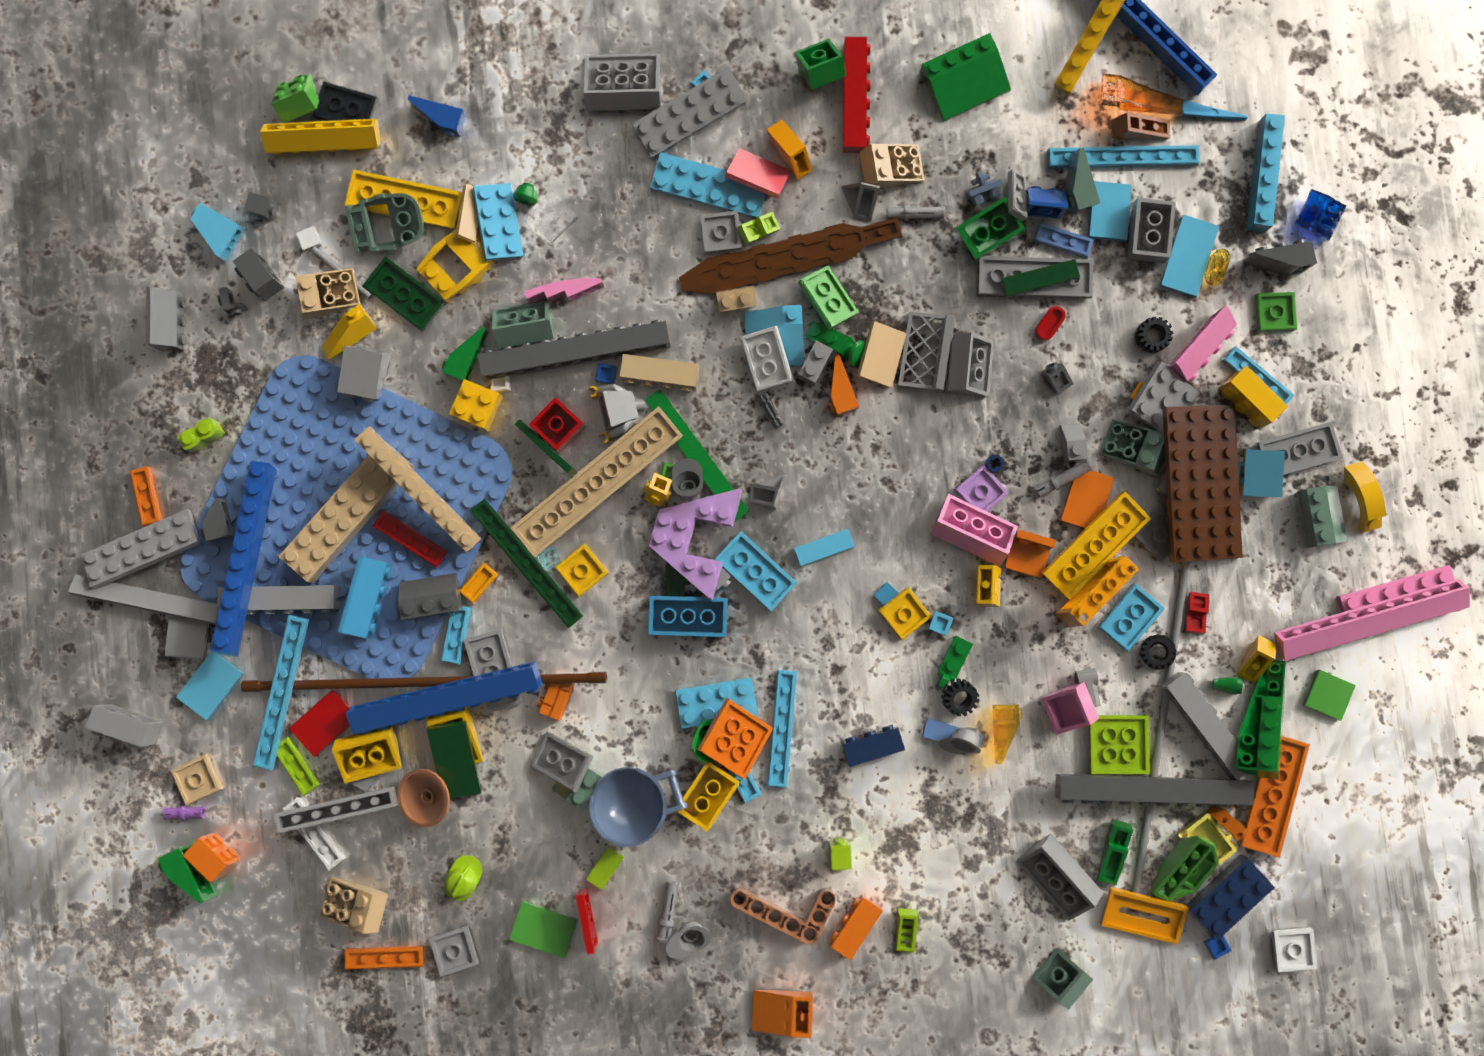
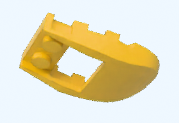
M478 227L476 239L473 243L456 237V230L448 234L431 248L416 269L447 303H450V298L456 294H463L473 284L481 281L484 273L487 270L489 271L495 264L496 260L485 261L480 229ZM446 245L471 270L458 284L433 260L435 255Z

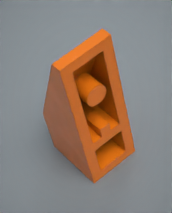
M839 353L835 354L830 394L831 402L828 403L831 413H835L836 417L859 408Z

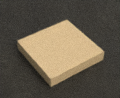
M208 754L170 770L185 806L223 789Z

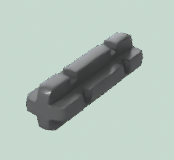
M767 393L761 394L758 400L764 405L763 408L769 419L772 420L773 426L775 428L781 427L784 422L779 417V413L772 401L770 402V397Z

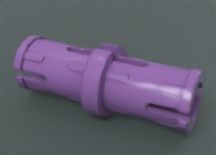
M181 806V808L165 807L162 814L166 815L162 817L164 820L180 819L181 821L204 819L206 813H202V811H206L205 807Z

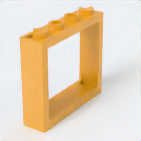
M1126 556L1110 559L1055 615L1068 627L1085 626L1140 569ZM1083 614L1088 617L1085 621L1080 619Z

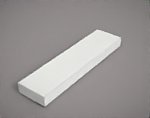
M298 796L282 809L287 811L307 805ZM321 824L297 829L328 871L345 859V856Z

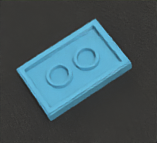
M1094 181L1100 203L1091 207L1088 238L1127 241L1132 185Z
M1134 583L1100 623L1098 628L1126 652H1129L1163 612L1165 607Z
M211 651L176 698L205 720H209L244 673L221 655Z

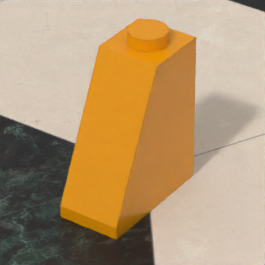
M783 119L767 129L771 143L797 180L813 171L806 146Z

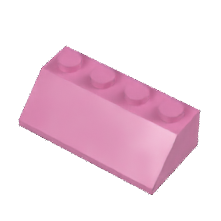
M1226 305L1210 317L1169 364L1168 367L1186 382L1189 381L1191 383L1198 375L1196 371L1200 367L1203 369L1209 363L1210 359L1208 357L1212 353L1216 354L1222 348L1221 342L1224 339L1228 340L1235 333L1233 329L1237 323Z
M948 494L930 534L1000 567L1009 554L1018 526Z

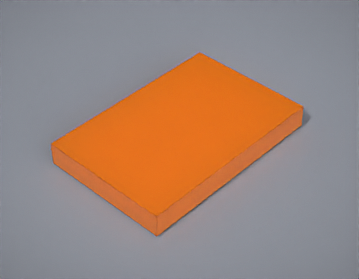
M1089 471L1072 480L1060 521L1085 529L1105 509L1115 478L1095 471Z

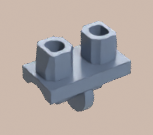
M978 171L975 174L976 178L971 180L972 185L978 184V186L964 191L965 195L970 197L972 204L978 205L984 202L982 195L984 191L988 192L990 199L1001 196L999 186L1002 185L1001 179H993L985 183L986 180L990 179V175H983L981 171Z

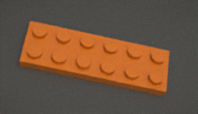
M1282 736L1279 780L1257 778L1254 790V805H1250L1245 823L1248 833L1241 838L1240 846L1280 857L1310 744Z

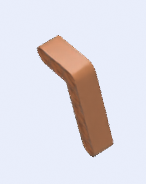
M743 888L734 889L731 892L730 901L735 908L810 945L818 940L835 905L836 897L830 888H822L818 892L805 920ZM740 893L744 895L745 899L743 902L738 903L734 900V896ZM826 893L832 896L831 901L827 903L821 900L822 896ZM758 902L762 905V909L754 911L751 908L752 904ZM776 911L780 916L777 920H771L769 914ZM817 911L823 913V918L820 920L813 919V914ZM790 920L797 922L796 928H787V922ZM808 929L815 932L811 938L804 936V932Z

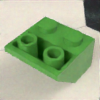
M310 73L304 76L302 74L298 75L293 81L288 83L286 81L280 83L273 95L271 105L283 123L316 110L319 99Z

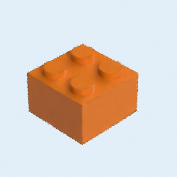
M214 833L200 837L183 854L210 883L225 877L241 860L238 857V853L233 848H228L223 843L224 839Z

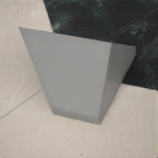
M863 182L841 186L853 217L872 221L880 186Z
M786 474L757 484L753 483L747 501L776 510Z

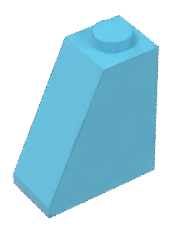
M201 203L192 211L191 221L214 254L226 262L245 230L240 225Z

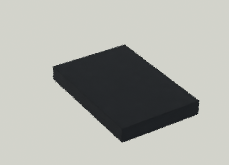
M323 81L318 96L319 103L317 109L313 111L312 117L321 121L372 119L378 98L377 96Z

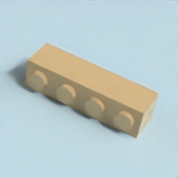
M623 354L620 378L627 384L641 382L644 386L654 387V384L662 385L661 388L664 389L678 387L681 391L692 392V389L696 390L699 364Z

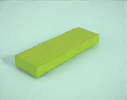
M289 736L282 740L279 744L277 757L301 795L305 796L321 784L291 737Z

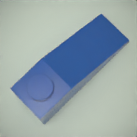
M408 95L407 99L410 104L442 131L444 135L454 137V135L461 136L466 118L463 109Z

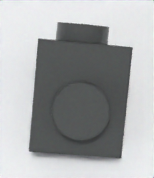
M227 287L218 289L220 294L218 295V302L222 306L223 311L231 316L241 315L243 311H247V306L243 303L235 304L231 290Z

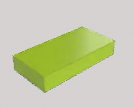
M608 846L586 880L603 890L624 856Z

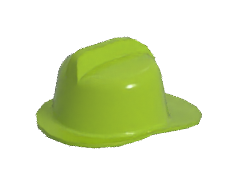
M465 855L456 859L444 882L445 892L451 899L464 901L473 894L482 875V865L477 858Z

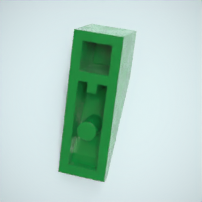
M481 327L455 349L448 359L444 360L442 372L446 376L461 382L464 379L469 380L478 359V354H480L489 333L487 329Z

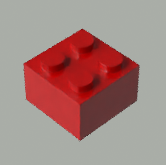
M556 397L529 424L558 453L585 427L584 423Z

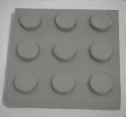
M1157 361L1128 410L1152 430L1164 433L1162 407L1192 406L1199 392L1162 361Z

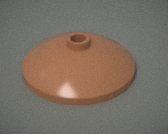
M416 769L407 773L399 783L397 790L398 805L402 814L409 822L419 827H431L440 823L445 818L449 810L450 796L445 782L438 774L428 769Z

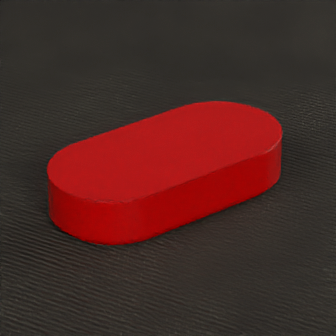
M1053 306L1046 312L1035 328V336L1039 340L1048 341L1054 336L1066 318L1064 309L1059 306Z

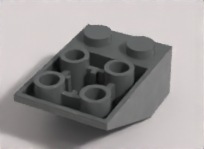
M1303 239L1293 242L1292 245L1280 243L1270 249H1267V246L1255 249V252L1249 254V257L1243 261V264L1288 276L1305 272L1317 264L1313 242H1305Z

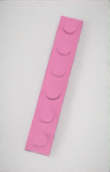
M1446 565L1337 596L1341 611L1345 612L1455 579L1451 566Z

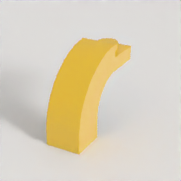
M1363 461L1344 466V482L1353 491L1359 504L1360 530L1364 533L1381 528L1382 517L1386 516V507L1376 477Z

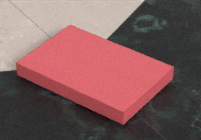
M739 149L725 177L778 198L791 170Z

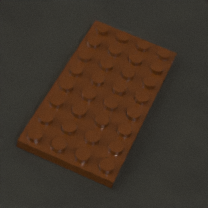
M1235 404L1162 407L1170 562L1243 558Z

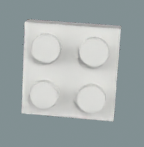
M1312 928L1271 931L1275 970L1277 972L1317 969L1314 931Z

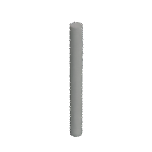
M316 246L311 249V253L333 271L342 269ZM356 281L358 292L367 300L370 299L372 293Z

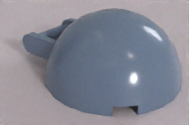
M631 767L617 768L606 773L596 783L597 786L589 801L590 819L597 833L604 840H608L619 847L638 846L651 839L660 830L666 815L688 808L687 802L684 803L675 776L677 775L676 769L654 777L639 768ZM667 778L677 805L668 809L664 791L658 782Z

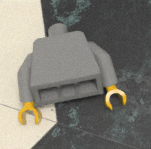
M616 384L600 386L599 389L594 386L588 388L589 391L595 390V394L589 395V397L592 399L598 398L606 431L609 430V433L601 432L598 436L601 437L604 434L607 436L606 441L601 442L603 444L609 443L611 438L614 439L625 434L634 425V420L638 418L637 411L645 410L644 399L634 400L632 391H627Z

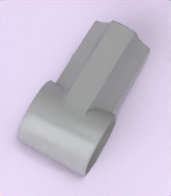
M1096 669L1075 671L1076 684L1084 682L1094 707L1101 706L1097 688L1099 680Z

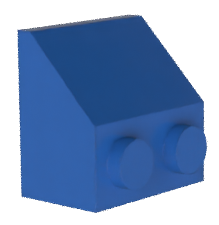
M1032 186L1026 190L1027 216L1060 219L1068 209L1066 191H1060L1059 188L1046 190L1039 186Z

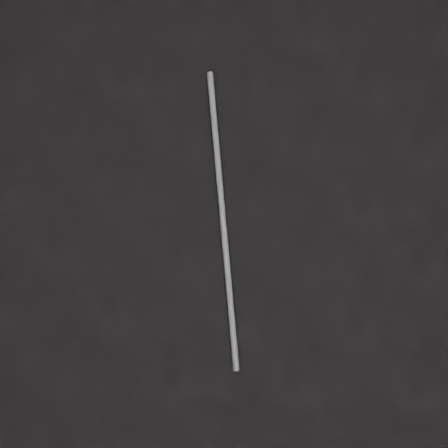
M1186 561L1182 564L1171 640L1175 644L1176 650L1178 649L1191 561ZM1176 658L1166 668L1165 681L1174 675ZM1164 691L1161 700L1150 777H1158L1170 701ZM1151 802L1150 806H1145L1132 889V892L1140 894L1154 802Z

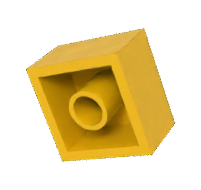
M464 379L449 415L489 432L503 397L500 393Z

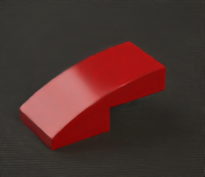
M1189 592L1185 616V633L1200 635L1206 633L1209 594Z

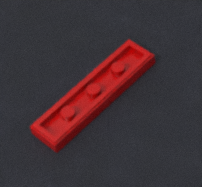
M384 510L372 526L437 568L448 553V551Z

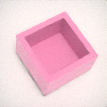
M1084 682L1052 691L1041 698L1056 735L1091 725L1099 719Z

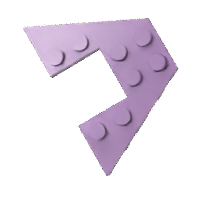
M740 488L659 509L649 542V547L659 554L710 600H713L723 563L689 555L687 551L696 519L733 527L743 492Z

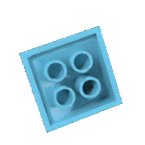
M802 305L778 306L744 312L746 335L777 325L789 366H803Z

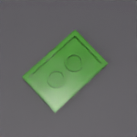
M829 265L798 281V284L828 330L859 313Z
M522 901L509 940L565 958L578 919Z

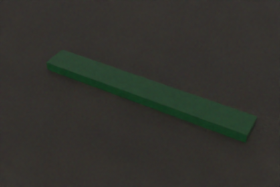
M485 498L470 510L568 628L583 617V614Z

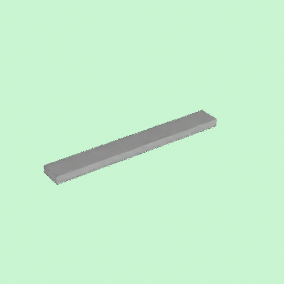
M80 575L74 576L68 590L71 595L216 625L219 612L217 611V604L113 582L97 589H92L89 586L88 578Z

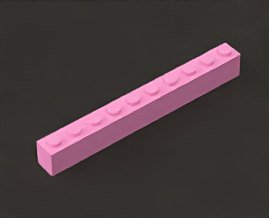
M1456 579L1274 632L1276 652L1285 661L1293 660L1300 656L1310 655L1324 649H1331L1332 647L1348 644L1355 640L1368 638L1369 636L1386 633L1417 622L1461 611L1470 607L1469 587L1461 580Z

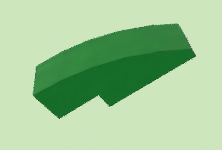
M1112 819L1101 856L1097 876L1098 881L1117 886L1129 852L1128 845L1134 831L1130 823Z

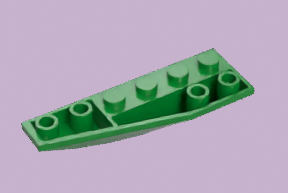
M1274 660L1259 677L1239 729L1236 769L1258 778L1279 780L1286 661Z

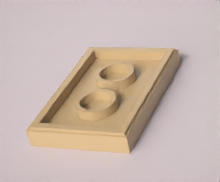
M872 321L857 376L887 388H892L907 333Z

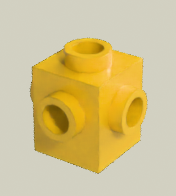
M654 473L651 481L647 480L643 491L646 493L643 499L661 507L663 501H668L672 491L669 490L672 480Z

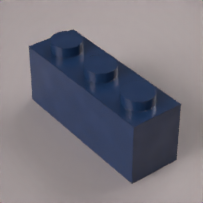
M893 724L882 727V731L877 733L874 730L863 733L864 737L857 739L856 736L845 738V742L841 743L849 767L905 750L899 727H893Z

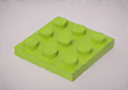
M1098 715L1099 719L1089 725L1090 774H1150L1149 715Z

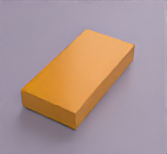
M484 562L460 589V593L474 604L499 574Z

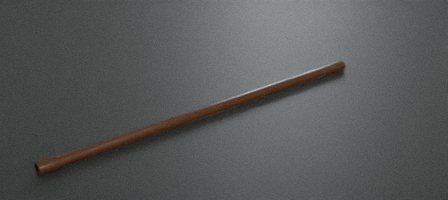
M607 672L540 674L542 684L607 683ZM472 676L295 680L292 690L432 687ZM242 681L241 691H270L272 681Z

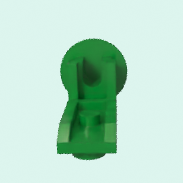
M812 322L804 336L807 340L813 343L818 341L832 348L833 352L839 353L841 359L848 361L850 367L855 368L860 365L865 347L864 341L859 340L855 343L850 336L834 329L828 330L825 325L818 322Z

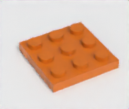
M726 698L697 750L740 778L746 779L773 728Z

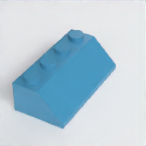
M359 556L338 632L363 638H371V635L375 634L377 627L375 620L380 615L382 609L380 602L385 597L387 591L385 586L386 580L390 578L392 573L390 563Z

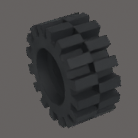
M1155 316L1146 319L1140 324L1135 336H1137L1136 342L1140 343L1138 346L1144 348L1143 351L1157 353L1169 346L1170 341L1173 339L1171 335L1174 333L1173 330H1170L1172 328L1171 324L1167 325V320L1163 321L1162 317L1156 318ZM1156 328L1160 331L1161 338L1159 341L1153 342L1148 338L1147 333L1149 329Z
M1159 634L1151 635L1145 639L1140 649L1143 662L1148 667L1156 670L1169 667L1174 662L1177 653L1172 640L1165 635ZM1157 644L1164 646L1166 649V656L1160 660L1154 659L1150 653L1151 648Z
M958 678L956 682L951 680L950 686L948 684L945 685L947 690H942L944 694L941 695L943 705L953 715L956 714L958 717H961V714L967 716V712L971 714L973 712L971 709L977 708L975 703H979L977 689L965 679L961 681ZM961 691L966 692V699L962 703L956 704L954 702L955 695Z

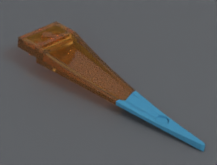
M1103 73L1101 78V105L1118 107L1122 111L1244 121L1248 118L1247 115L1212 108L1163 93L1122 75Z

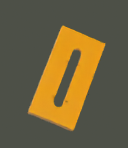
M1110 887L1100 924L1104 927L1178 945L1189 908L1187 905ZM1120 907H1127L1169 918V921L1161 923L1138 916H1131L1119 912Z

